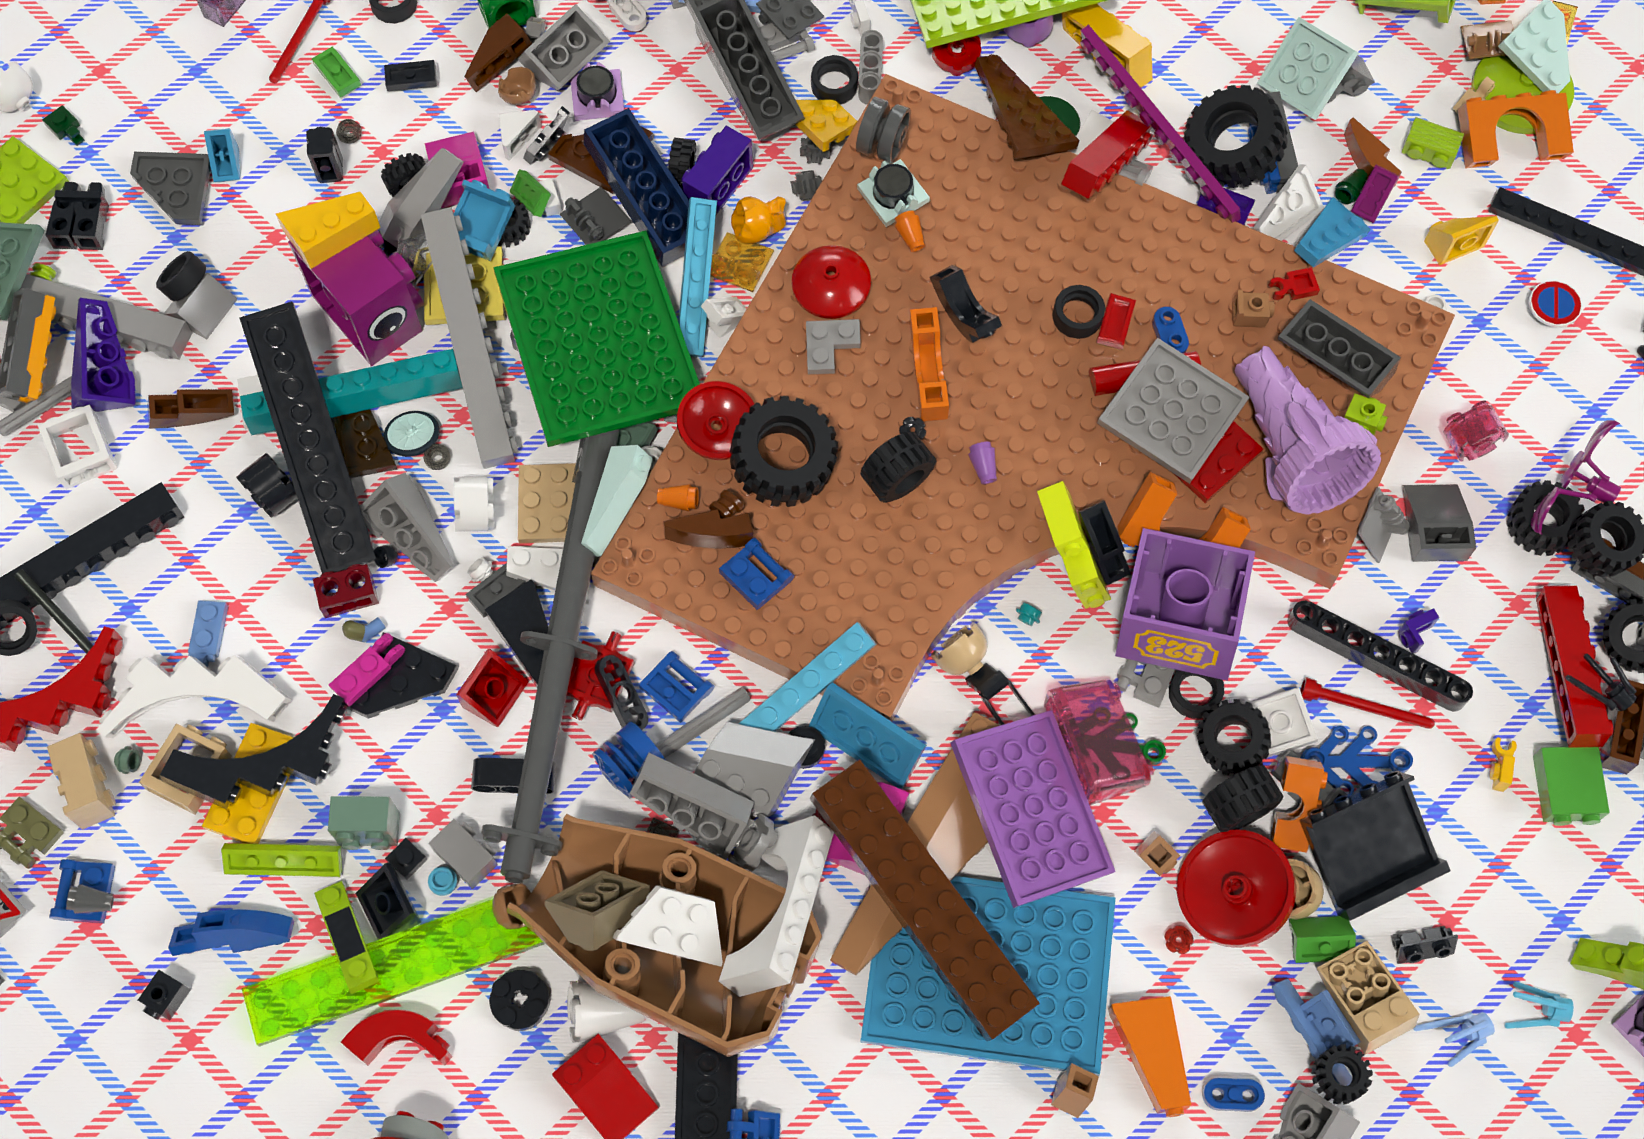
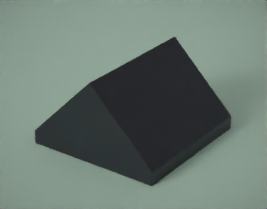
M390 862L385 863L355 893L379 943H384L422 923L398 873Z

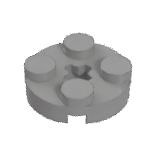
M761 813L756 814L758 818L755 821L749 818L746 827L734 846L736 847L734 854L730 853L728 856L729 862L751 872L759 866L761 856L767 848L774 845L778 837V833L774 831L773 821Z

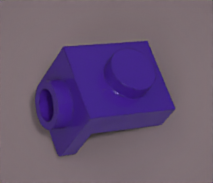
M1434 608L1427 612L1419 610L1408 617L1409 620L1405 621L1398 631L1401 643L1404 647L1409 648L1413 654L1417 653L1424 645V641L1419 633L1432 628L1440 618Z

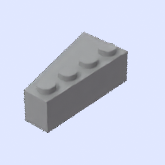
M649 752L638 771L630 794L658 815L664 814L673 821V826L680 831L685 829L697 838L696 842L704 848L710 847L717 852L718 857L727 860L746 827L754 801Z

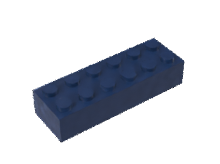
M627 108L584 129V146L638 231H647L655 257L661 267L683 257L689 200L631 110Z

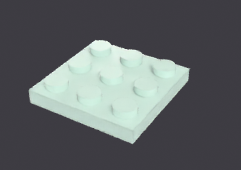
M1298 17L1257 84L1270 92L1280 91L1282 100L1316 120L1359 52Z

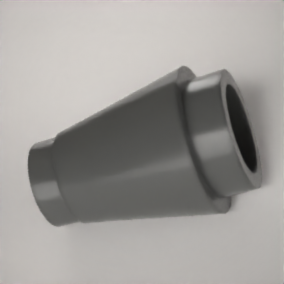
M79 884L78 887L71 886L67 898V910H74V913L111 912L114 894Z

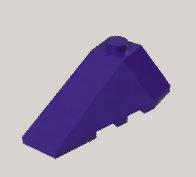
M87 298L78 299L71 379L72 409L90 405L93 411L99 412L136 405L135 378L133 372L129 371L126 363V353L124 348H121L117 338V328L107 301Z

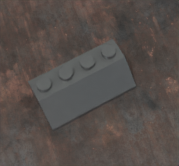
M1311 299L1278 336L1280 341L1368 398L1383 389L1396 373L1401 359L1400 356Z

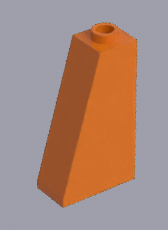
M1171 996L1111 1004L1108 1009L1109 1016L1157 1114L1166 1113V1117L1184 1115V1110L1191 1106V1099Z

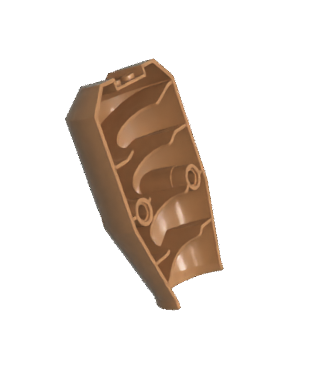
M566 813L559 841L563 843L562 850L558 851L557 856L551 857L536 887L519 907L509 902L507 906L508 914L520 919L599 994L727 1057L771 1042L778 1032L783 1011L782 1003L785 997H790L796 984L804 983L821 941L822 935L812 910L790 984L739 997L719 982L726 956L748 945L765 929L776 914L786 889L683 839L577 819ZM601 870L650 885V892L657 885L710 899L715 902L723 960L722 966L615 939L602 945L597 950H584L581 946L568 942L545 907V900Z

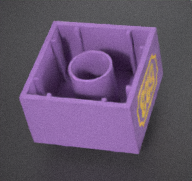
M1143 528L1115 656L1228 681L1239 642L1255 551Z

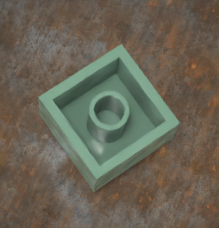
M331 796L328 832L339 846L346 850H358L360 846H371L375 850H387L389 846H397L400 812L390 797Z

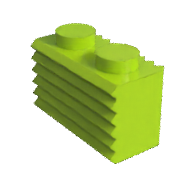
M1415 117L1402 153L1407 154L1412 159L1426 160L1436 167L1450 169L1456 158L1464 133Z

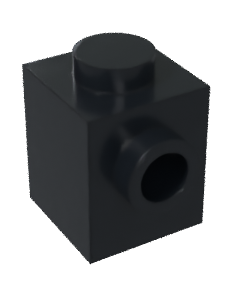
M158 969L137 1001L145 1005L143 1012L156 1020L163 1016L170 1021L191 990Z

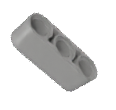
M867 30L861 36L858 97L864 104L869 103L881 82L883 36L877 30Z

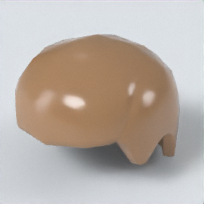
M525 67L509 69L507 77L504 80L502 78L499 79V96L508 104H525L535 95L536 81L534 73Z
M525 884L503 886L494 895L492 902L493 915L497 923L506 929H518L526 926L520 919L507 912L509 902L519 907L531 894Z

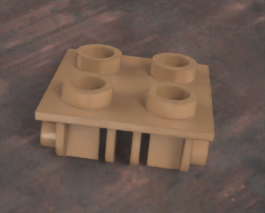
M1512 21L1461 26L1469 59L1507 56L1498 45L1514 30Z

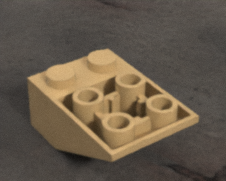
M1368 941L1317 967V971L1326 989L1361 1042L1357 1045L1364 1055L1415 1028L1420 1013Z

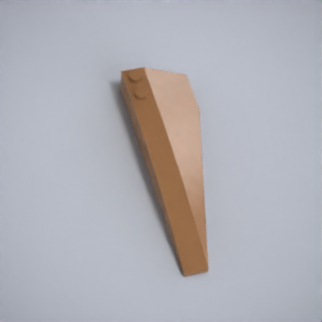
M974 712L958 738L1000 725ZM953 749L949 752L907 822L949 881L988 842ZM873 885L869 888L830 959L832 963L854 975H857L883 949V946L902 930V925Z

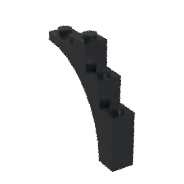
M333 694L322 713L304 731L288 742L264 753L244 758L214 759L193 756L173 749L160 774L162 782L226 810L230 803L235 804L242 791V788L239 787L240 784L273 797L275 791L280 792L287 780V776L284 775L285 772L317 786L320 779L325 780L332 767V764L329 763V753L322 751V749L327 750L334 738V734L331 731L335 724L340 725L345 717L347 709L344 708V698Z

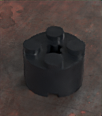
M266 452L240 472L236 478L245 489L249 490L252 494L250 496L256 504L263 508L272 518L295 501L297 495L291 479Z

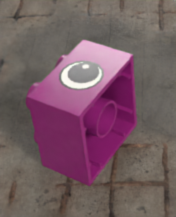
M378 230L312 269L309 268L289 240L288 244L311 296L370 366H373L423 331L416 311L424 306V302L415 287L410 283L415 279L414 273L398 252L389 257L386 256L379 247L384 243V240Z

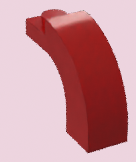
M406 1010L383 1011L367 1017L358 1023L341 1041L346 1048L367 1066L385 1047L398 1041H411L419 1044L444 1066L453 1057L447 1051L450 1045L437 1034L432 1038L439 1028L428 1018Z

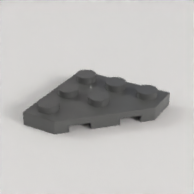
M134 151L130 174L138 185L175 224L202 225L211 172L208 154Z

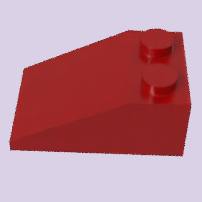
M599 1033L552 1073L557 1083L604 1139H625L659 1109Z

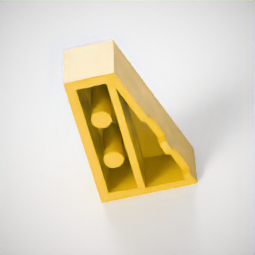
M361 192L276 213L283 232L310 269L381 228L375 210Z

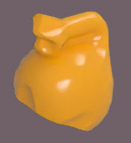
M752 196L739 200L731 216V226L734 230L735 238L744 244H754L781 231L786 225L783 211L786 200L783 197H776L772 201L765 203Z

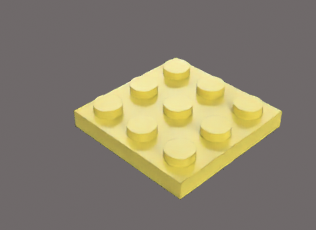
M502 247L496 248L491 261L469 253V255L465 256L466 264H472L475 279L471 280L472 288H478L481 304H476L478 313L484 312L486 321L505 320L504 303L493 268L503 265ZM430 251L424 252V321L426 325L447 324Z

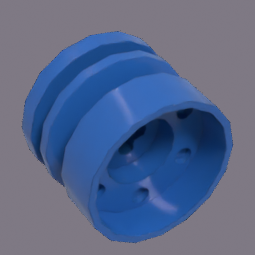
M630 721L615 733L620 744L619 748L606 741L603 745L609 756L600 748L592 753L604 777L614 788L621 791L629 799L634 797L630 794L633 786L632 783L634 784L638 771L648 752L665 760L651 739L635 723Z

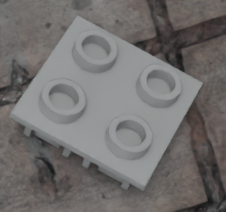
M1377 487L1373 498L1369 500L1365 517L1359 524L1358 534L1376 562L1380 563L1391 534H1406L1409 531L1410 524L1404 518V514L1399 506H1397L1395 499L1392 496L1384 495L1381 489Z

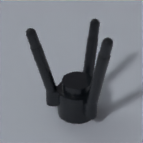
M1589 654L1584 655L1586 661L1608 685L1605 690L1607 697L1574 677L1566 676L1567 681L1604 703L1610 711L1615 708L1618 711H1624L1636 701L1637 696L1635 693L1637 691L1629 683L1614 657L1610 658V662L1622 683L1619 681L1613 682Z

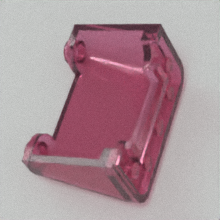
M1109 678L1050 689L1047 691L1043 704L1046 712L1052 710L1089 805L1149 786L1151 775H1154L1152 764L1149 759L1144 758L1121 704L1120 688L1116 682L1112 683Z

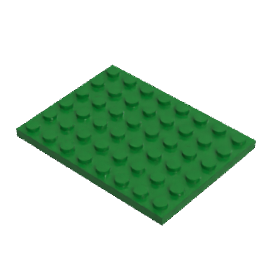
M646 230L493 267L547 447L675 415L684 396L691 389L700 385Z

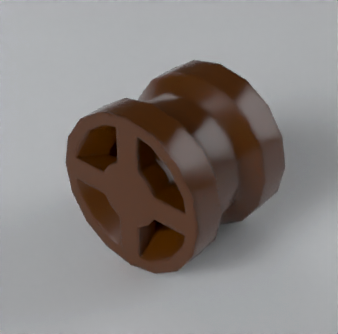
M724 489L720 493V498L709 505L710 511L718 509L720 519L732 517L735 513H740L744 509V505L736 495Z

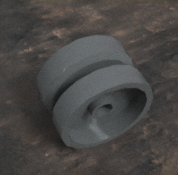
M874 97L870 101L861 121L856 140V151L870 156L877 150L879 160L892 164L897 158L907 134L911 118L910 108L897 104L890 110L888 100Z

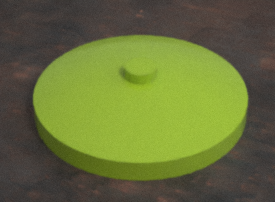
M1508 56L1484 57L1477 66L1471 82V89L1475 92L1486 77L1495 82V88L1485 98L1486 100H1491L1492 97L1498 95L1514 98L1521 93L1529 92L1532 96L1542 93ZM1571 75L1570 82L1559 92L1566 93L1568 111L1574 99V84ZM1503 115L1499 118L1496 125L1513 133L1536 134L1530 122L1519 115Z

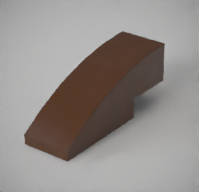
M179 389L176 395H148L149 429L202 424L233 416L232 389Z
M717 509L663 521L665 539L684 545L715 549L744 547L753 539V529L748 513L720 519Z

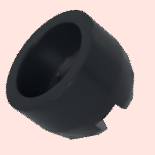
M378 546L374 550L377 558L375 563L378 567H390L396 563L398 553L395 552L393 546Z

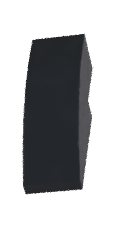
M1105 500L1079 511L1082 529L1105 584L1108 586L1131 575L1123 554L1125 549Z

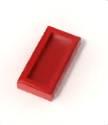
M1110 293L1096 343L1123 349L1136 300Z

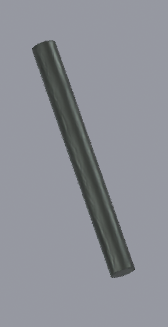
M23 569L19 570L14 575L17 581L87 654L93 647L91 641Z

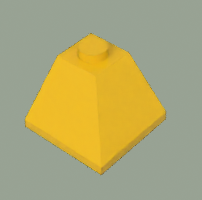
M1497 216L1454 218L1446 222L1439 221L1429 228L1424 242L1440 266L1484 248L1499 219Z

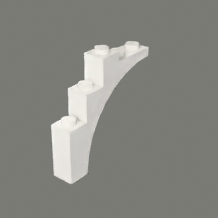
M233 655L232 658L227 657L219 665L218 671L220 672L217 675L192 656L182 658L173 668L175 672L173 675L153 659L144 656L142 659H137L128 670L130 673L125 678L134 686L122 692L118 698V701H120L113 710H108L99 720L100 726L96 730L104 737L113 739L131 721L148 710L170 701L190 697H216L231 700L249 707L265 719L274 722L292 699L241 657Z

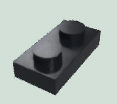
M434 60L384 65L387 92L437 86Z

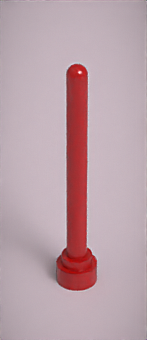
M313 0L269 76L271 83L279 81L320 8L331 0Z
M1308 677L1304 678L1300 688L1303 700L1311 702L1312 699L1318 700L1320 698L1427 729H1432L1435 726V721L1432 718L1322 687V684L1317 683V680Z

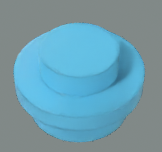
M446 866L435 868L428 877L430 890L439 896L452 893L458 883L456 873Z

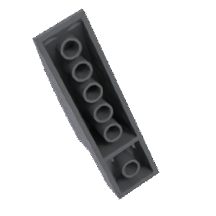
M684 0L695 22L696 34L738 110L759 141L805 120L745 0Z

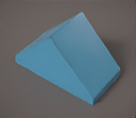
M231 129L204 131L213 181L239 180V147Z

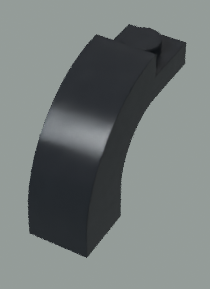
M951 265L929 277L949 318L961 334L970 342L974 343L979 339L990 337L995 333L996 329L1002 326L999 316L986 311L979 304L961 268Z

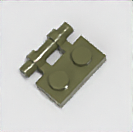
M18 797L0 817V820L7 825L0 831V849L6 851L13 862L18 865L22 864L27 869H30L36 862L30 856L35 849L45 855L65 833L21 797ZM16 834H19L26 840L21 846L11 841Z

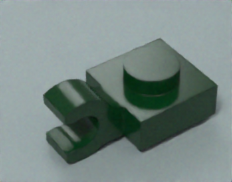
M63 105L42 119L45 126L59 140L67 136L76 146L85 141L77 129L80 126L78 120Z

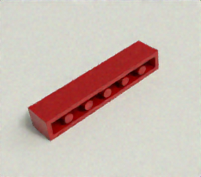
M1127 110L1069 163L1061 185L1088 199L1095 192L1100 193L1105 183L1109 184L1115 173L1119 174L1124 165H1129L1133 156L1137 157L1142 148H1146L1153 137V134L1150 133L1151 125L1147 127L1142 122L1140 116Z
M1544 586L1536 602L1568 747H1603L1613 734V723L1611 719H1608L1607 706L1566 680V676L1570 675L1606 697L1605 694H1602L1600 686L1601 677L1584 658L1585 654H1589L1595 661L1596 656L1595 647L1590 643L1589 639L1590 625L1588 620H1585L1583 613L1584 599L1582 596H1579L1577 586Z

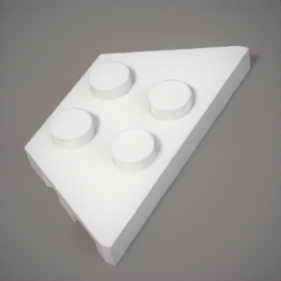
M656 885L647 895L645 902L638 905L631 913L632 918L621 930L617 929L613 935V938L617 941L717 966H722L723 963L715 902Z

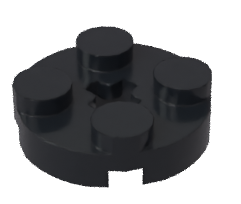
M513 970L504 974L493 983L489 997L490 1009L494 1018L504 1027L514 1031H526L537 1026L542 1021L546 1011H548L550 1006L549 990L544 981L535 972ZM521 993L522 996H528V1000L523 1002L524 1007L518 1008L517 1004H512V999L516 997L515 994Z

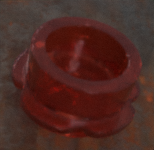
M1177 925L1173 929L1169 928L1164 936L1166 940L1165 945L1172 953L1185 954L1190 950V945L1194 942L1192 933L1181 925ZM1176 938H1181V942L1178 943Z

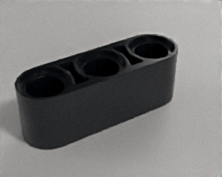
M474 759L471 789L484 793H518L524 759ZM555 762L552 764L546 794L554 792Z

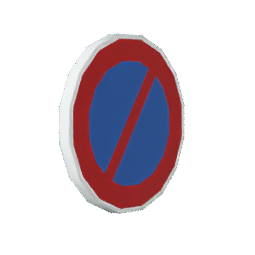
M1549 280L1538 284L1531 292L1529 298L1530 310L1535 318L1543 324L1552 327H1566L1574 323L1581 315L1583 307L1581 296L1575 288L1558 280Z

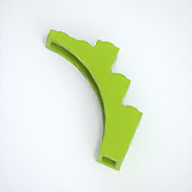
M1585 938L1579 939L1570 963L1575 969L1612 978L1644 990V944L1629 941L1628 946Z

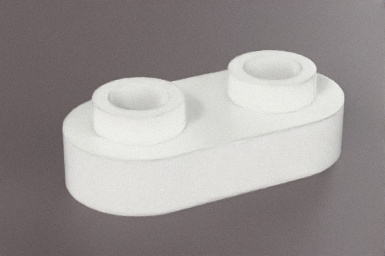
M608 0L609 9L627 30L636 32L646 26V12L637 0Z

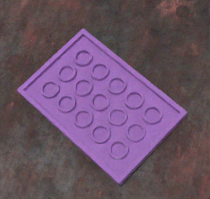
M1052 710L950 742L1013 908L1116 872Z

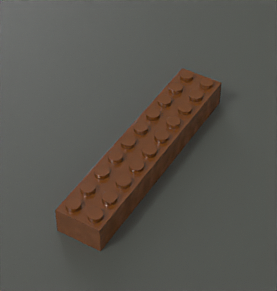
M860 759L812 793L810 800L986 1042L996 1038L1040 1004Z

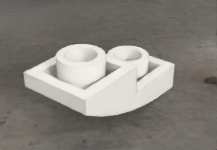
M1091 110L1076 136L1080 140L1077 149L1068 151L1078 155L1114 121Z

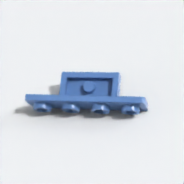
M1285 979L1272 986L1277 1002L1285 1008L1292 1019L1294 1028L1302 1034L1309 1045L1311 1055L1315 1059L1335 1045L1338 1047L1340 1044H1346L1347 1049L1361 1042L1328 990L1319 993L1304 1003L1289 979ZM1340 1063L1334 1064L1332 1075L1335 1081L1343 1086L1350 1085L1352 1076L1345 1065Z

